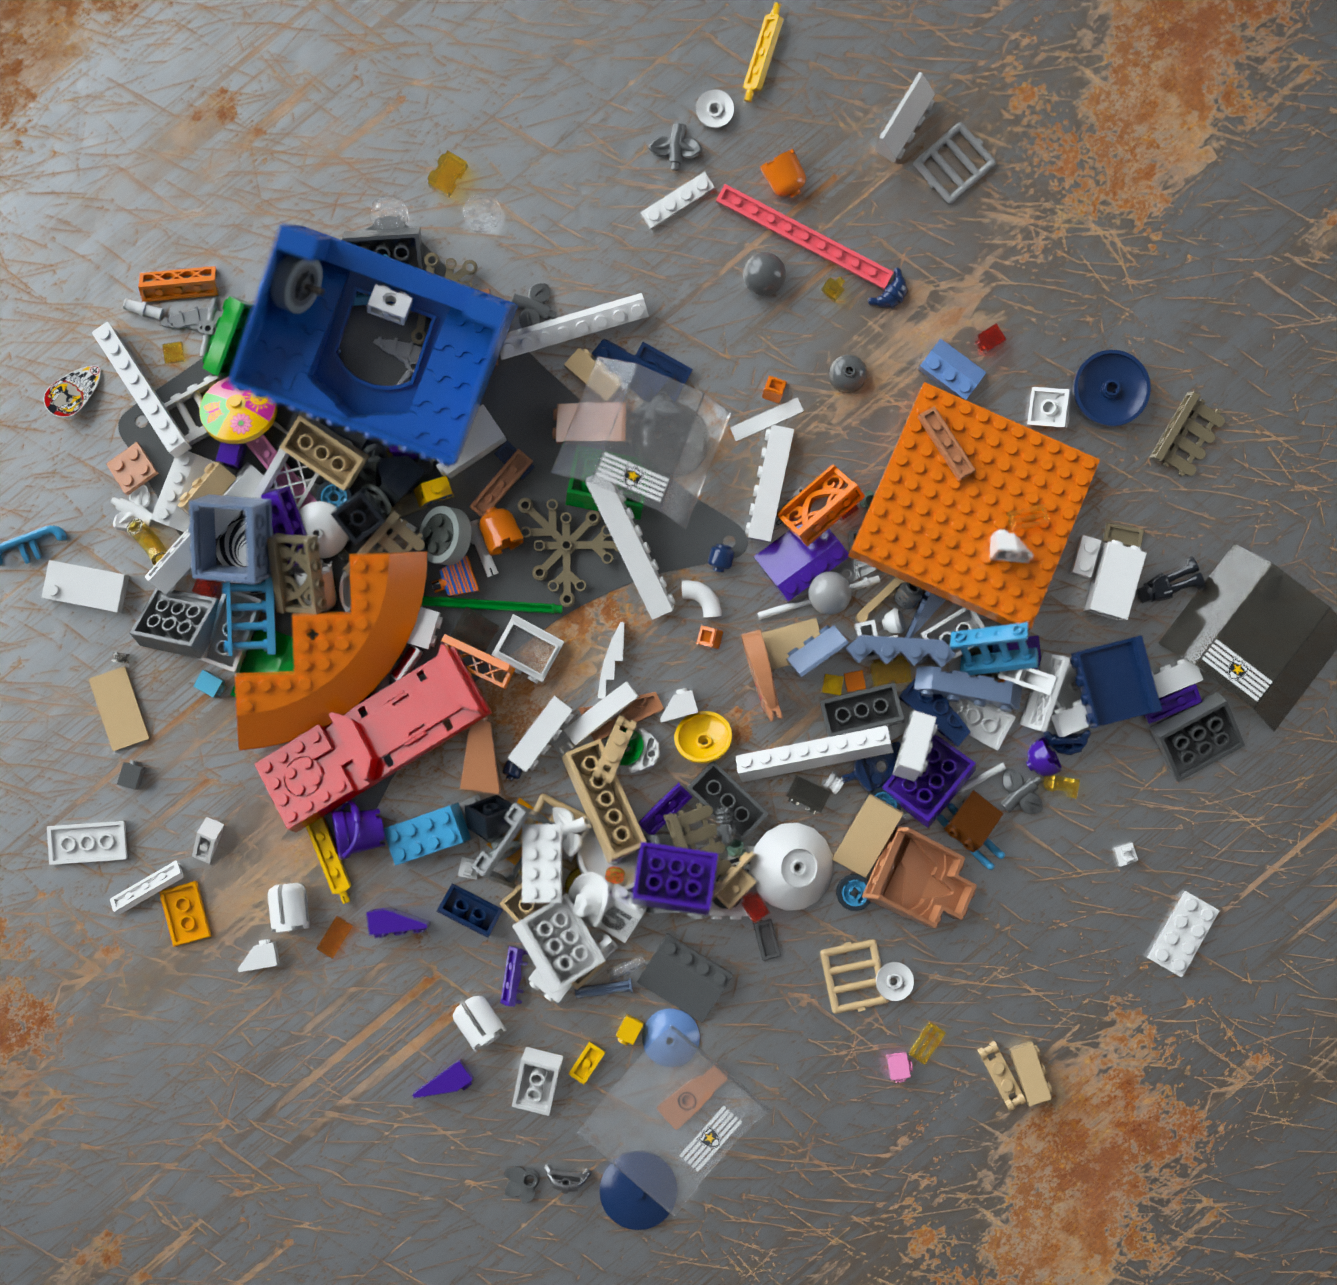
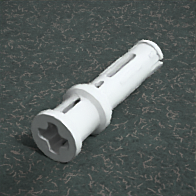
M480 519L470 522V543L475 544L488 578L492 576L490 568L494 575L499 572L492 556L487 551L479 529Z

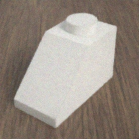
M687 688L676 690L677 694L673 695L660 718L661 723L698 712L692 690L688 691Z
M206 817L197 832L192 857L210 864L222 836L223 823Z
M270 939L260 940L259 944L252 948L239 966L238 971L243 972L279 965L276 941L271 942Z

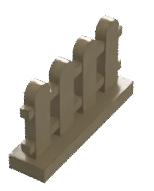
M1194 391L1187 392L1149 457L1155 462L1163 460L1162 465L1165 467L1171 465L1179 470L1178 475L1184 477V475L1192 476L1196 473V467L1191 464L1194 458L1199 460L1206 456V452L1201 446L1204 442H1214L1215 434L1211 432L1213 425L1221 427L1225 423L1224 417L1220 415L1222 411L1219 409L1214 411L1204 405L1206 401L1203 399L1198 401L1200 395ZM1197 415L1208 422L1206 427L1194 421ZM1187 432L1199 438L1196 444L1185 437ZM1178 448L1189 454L1187 460L1175 454Z
M394 511L356 554L381 553L384 549L388 552H409L412 548L420 551L424 548L425 543L421 539L423 535L420 532L416 535L406 526L408 522L405 519L401 522L398 519L401 515ZM389 528L394 530L390 536L386 534ZM397 534L409 544L405 549L393 540ZM378 542L381 546L376 551L373 546ZM350 561L343 568L348 574L350 573Z
M699 803L696 804V809L689 812L678 811L679 816L672 813L665 815L664 818L674 847L688 849L687 846H690V849L718 853L715 876L719 874L720 877L726 876L725 872L731 868V862L726 859H720L719 854L724 852L725 845L720 841H714L713 836L717 834L716 826L718 825L714 823L708 824L707 817L712 815V807L708 805L702 806ZM701 820L703 827L690 831L689 825ZM708 839L709 845L699 849L696 848L695 843Z

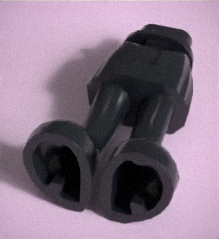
M1191 556L1186 559V564L1182 568L1166 575L1160 573L1147 583H1144V587L1136 589L1141 602L1145 603L1147 601H1162L1173 598L1174 593L1188 587H1196L1202 591L1206 589V584L1200 572L1188 579L1170 585V582L1180 577L1199 571L1196 560Z

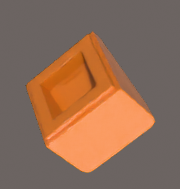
M769 375L762 398L780 403L787 381Z
M701 625L696 644L719 649L723 631Z

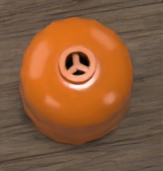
M794 149L780 154L773 161L766 162L759 167L773 192L779 197L790 195L793 198L801 193L800 189L806 183V174Z
M496 507L489 508L479 521L481 535L491 556L502 554V550L508 547L512 550L523 543V535L509 510L504 508L497 509Z

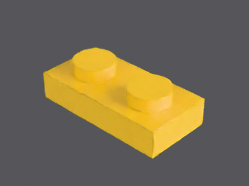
M589 1041L568 1075L584 1085L606 1051Z

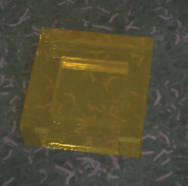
M181 341L162 344L166 364L185 361Z

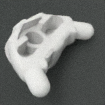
M639 728L638 730L644 741V750L635 764L628 768L630 773L654 767L661 756L660 742H657L653 735L644 728Z

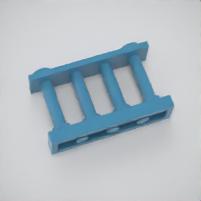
M272 577L256 584H230L229 581L222 583V594H226L228 631V641H224V652H228V656H233L232 650L264 649V651H268V655H276ZM262 591V593H266V601H262V603L231 604V592ZM262 610V612H266L267 620H263V622L232 623L231 611ZM263 630V632H267V639L258 642H232V631Z
M1028 622L951 632L950 648H960L963 655L960 661V672H966L969 676L1038 667L1037 648L1028 649L1025 641L1028 640ZM1017 641L1020 650L1009 651L1006 642ZM998 643L1001 652L990 653L987 645ZM979 646L982 654L971 656L968 647Z

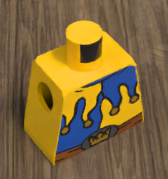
M447 476L421 483L414 489L419 508L454 497Z

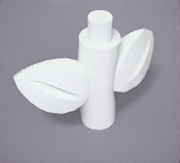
M143 484L133 491L129 496V500L112 498L111 504L115 505L116 510L120 511L114 518L113 526L115 529L130 531L134 529L137 520L148 527L152 526L154 520H151L153 513L145 509L150 504L151 499L146 485Z
M555 807L552 812L553 820L556 824H562L563 851L567 856H572L580 850L583 843L579 833L591 828V823L586 816L575 820L573 813L568 809Z

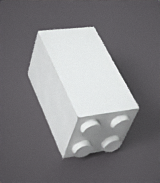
M481 405L477 411L458 462L455 465H450V467L441 464L436 465L443 476L447 475L450 479L507 441L484 405Z
M1112 540V542L1102 545L1084 611L1121 622L1128 620L1146 552H1142L1140 547L1132 545L1131 547H1125L1123 542Z

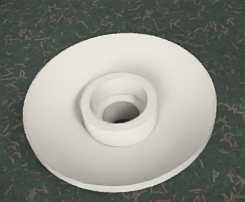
M709 90L699 97L696 104V113L704 125L718 128L726 125L731 120L734 113V104L727 93L721 90ZM717 108L718 112L712 113L711 109Z
M887 963L877 973L876 987L879 993L888 1000H902L913 989V974L902 963ZM893 977L896 979L894 985L890 983V979Z

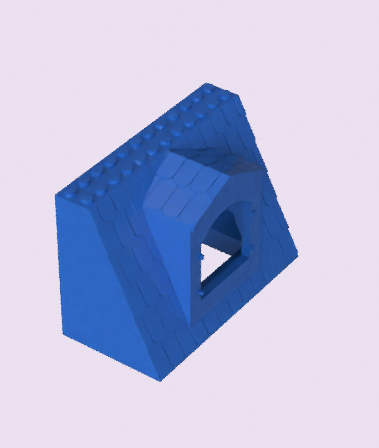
M280 224L228 384L233 385L232 388L237 391H250L252 396L260 399L267 397L273 404L279 406L282 404L289 405L288 409L299 413L300 411L308 412L307 416L311 418L327 419L326 423L334 426L344 425L347 431L353 433L357 431L363 432L364 437L373 440L375 438L382 439V443L392 447L394 445L402 446L401 450L405 452H418L420 457L431 460V458L439 460V464L450 467V465H455L460 458L518 304L308 227ZM290 253L309 260H318L322 267V283L320 288L324 289V294L322 296L317 295L312 305L304 312L298 314L278 307L271 295L274 273L280 262ZM375 285H384L397 293L403 292L408 294L412 298L410 310L432 318L413 376L410 381L399 385H377L359 378L345 366L337 353L357 292L359 291L371 296Z

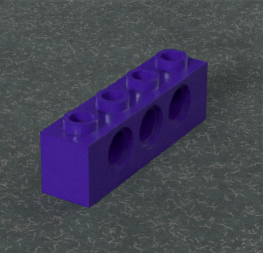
M290 486L261 495L262 499H271V517L274 534L307 535ZM285 543V546L292 548L293 543ZM298 544L296 552L304 548V544Z

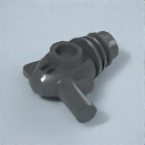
M728 807L717 808L716 814L720 815L716 817V819H720L716 820V823H720V826H716L717 837L722 838V843L729 847L732 843V836H735L734 824H730L728 821L733 819L728 818L731 817L730 814L727 815V813H730Z

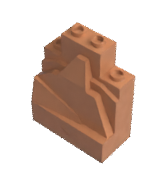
M895 827L880 853L862 897L902 917H907L926 927L936 928L941 922L942 914L957 920H962L968 912L967 907L975 895L977 885L958 875L964 867L963 862L966 857L910 828Z

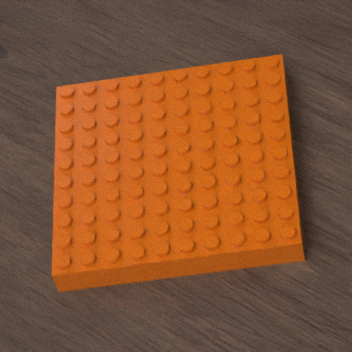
M924 382L848 556L1000 624L1011 625L1028 622L1029 632L1100 459ZM934 406L976 470L973 474L960 481L956 479L917 418L919 414ZM1006 530L1008 533L1015 534L1030 550L1033 558L1029 563L990 560V540L994 532Z

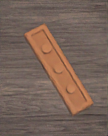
M934 406L918 415L917 418L956 479L960 481L976 471L936 407Z
M518 449L469 507L482 518L486 514L487 509L495 507L534 461Z

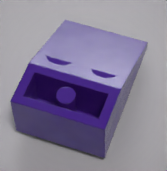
M391 907L371 909L366 912L369 935H374L375 938L386 937L388 933L392 932L394 936L404 935L408 933V930H413V933L425 932L431 925V921Z

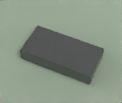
M772 919L753 923L762 961L781 957Z

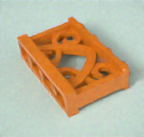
M832 464L779 510L776 515L808 547L860 502L865 495L854 481H851ZM829 497L826 506L821 510L810 513L812 504L817 499ZM803 524L799 529L796 528V526Z

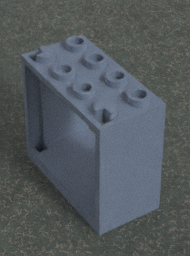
M208 494L189 501V533L191 537L190 552L192 560L190 567H192V578L256 584L272 576L267 538L272 536L271 499ZM214 508L245 510L247 567L216 564Z

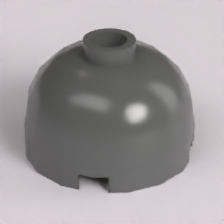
M846 354L838 357L833 361L829 369V379L832 386L836 390L846 393L858 391L867 378V369L864 362L854 355Z

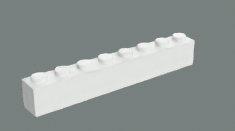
M642 293L508 332L500 352L501 359H507L649 317Z
M108 322L94 330L92 334L168 452L175 458H178L190 450L192 447L117 331Z
M247 462L235 475V481L225 491L223 496L252 498L264 475ZM214 508L215 539L227 531L228 525L232 520L235 521L239 518L241 510ZM189 528L145 576L150 583L165 595L168 592L171 593L176 588V583L181 578H185L190 572L192 560Z
M600 472L601 474H604V475L609 476V477H611V478H613V479H616V477H614V476H611V475L606 474V473H604V472ZM598 475L587 478L586 484L652 620L673 611L674 597L671 593L668 594L665 588L667 583L664 577H660L657 571L659 567L656 560H652L649 555L651 550L648 543L643 542L641 538L643 534L639 525L634 524V514L631 508H627L624 503L626 498L623 491L618 490L617 483Z
M1188 657L1178 660L1175 666L1171 667L1168 664L1160 667V672L1154 674L1152 671L1159 698L1203 680L1196 660H1188ZM1081 700L1072 703L1073 707L1066 709V706L1056 709V714L1051 715L1059 737H1064L1090 726L1086 722L1085 714L1087 712Z
M883 726L735 757L739 777L742 782L893 753L888 727Z

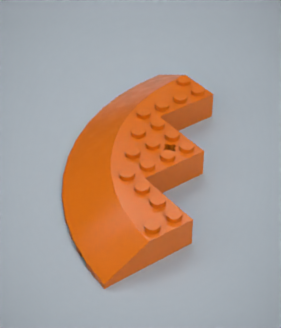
M427 551L349 554L351 611L321 612L319 614L292 613L294 671L235 674L239 750L266 748L287 743L318 724L325 727L333 723L329 716L331 712L342 716L345 715L379 685L401 655L414 629L423 600L427 575ZM311 629H315V632L318 633V635H315V638H311L307 634L310 633Z

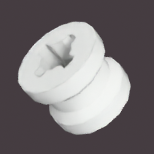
M833 770L823 784V787L831 789L832 793L836 795L843 786L844 779L839 777L837 772Z

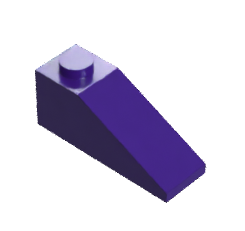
M459 1059L416 1090L412 1096L419 1098L456 1092L461 1088L464 1091L472 1085L471 1081L474 1079V1076L462 1059Z

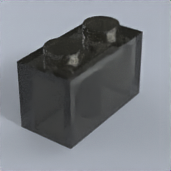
M795 775L785 796L789 797V802L797 806L799 803L806 805L805 810L816 814L817 811L822 812L831 792Z

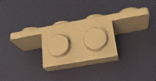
M755 852L744 853L739 859L741 862L736 867L732 866L726 872L727 877L723 881L719 880L713 886L714 891L711 902L717 897L731 910L757 883L744 869L756 856Z

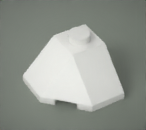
M998 530L991 536L990 560L1029 563L1033 558V554L1015 534L1008 533L1006 530Z

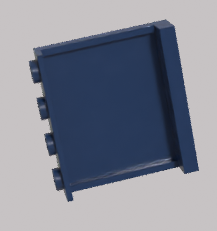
M1142 635L1071 653V666L1075 669L1077 675L1075 681L1077 686L1080 687L1082 694L1080 700L1087 712L1085 719L1091 728L1162 711Z

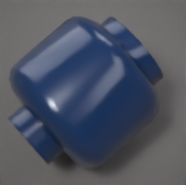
M717 543L716 546L711 547L708 564L713 566L714 571L724 573V569L732 567L735 553L731 550V546Z

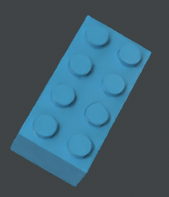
M459 802L383 829L395 866L471 839Z

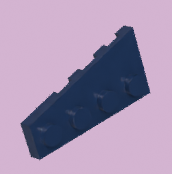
M605 338L591 353L612 373L620 377L622 382L645 402L650 403L673 376L668 372L658 369L659 367L654 364L645 362L641 357L632 355L626 349Z
M914 679L901 693L899 699L913 711L936 717L937 731L956 747H959L971 731L943 695L922 696L921 692L914 689Z

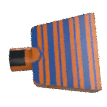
M464 556L454 565L446 566L439 570L442 578L432 582L435 593L446 589L449 597L480 592L468 556Z

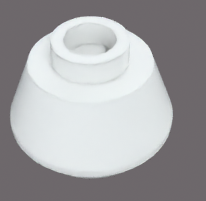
M894 608L884 615V619H882L884 630H888L889 633H903L905 621L899 609Z

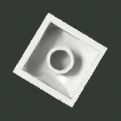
M1032 387L1027 425L1066 429L1069 424L1072 406L1071 390Z

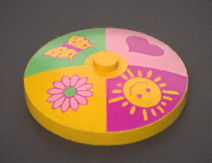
M227 377L215 383L203 396L199 411L200 419L207 433L214 439L227 444L247 443L257 439L271 427L277 415V405L271 403L267 397L260 399L252 396L250 391L240 392L233 389V385L228 384L230 377Z

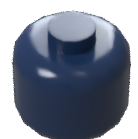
M507 760L502 772L506 779L513 781V779H520L523 770L511 760Z

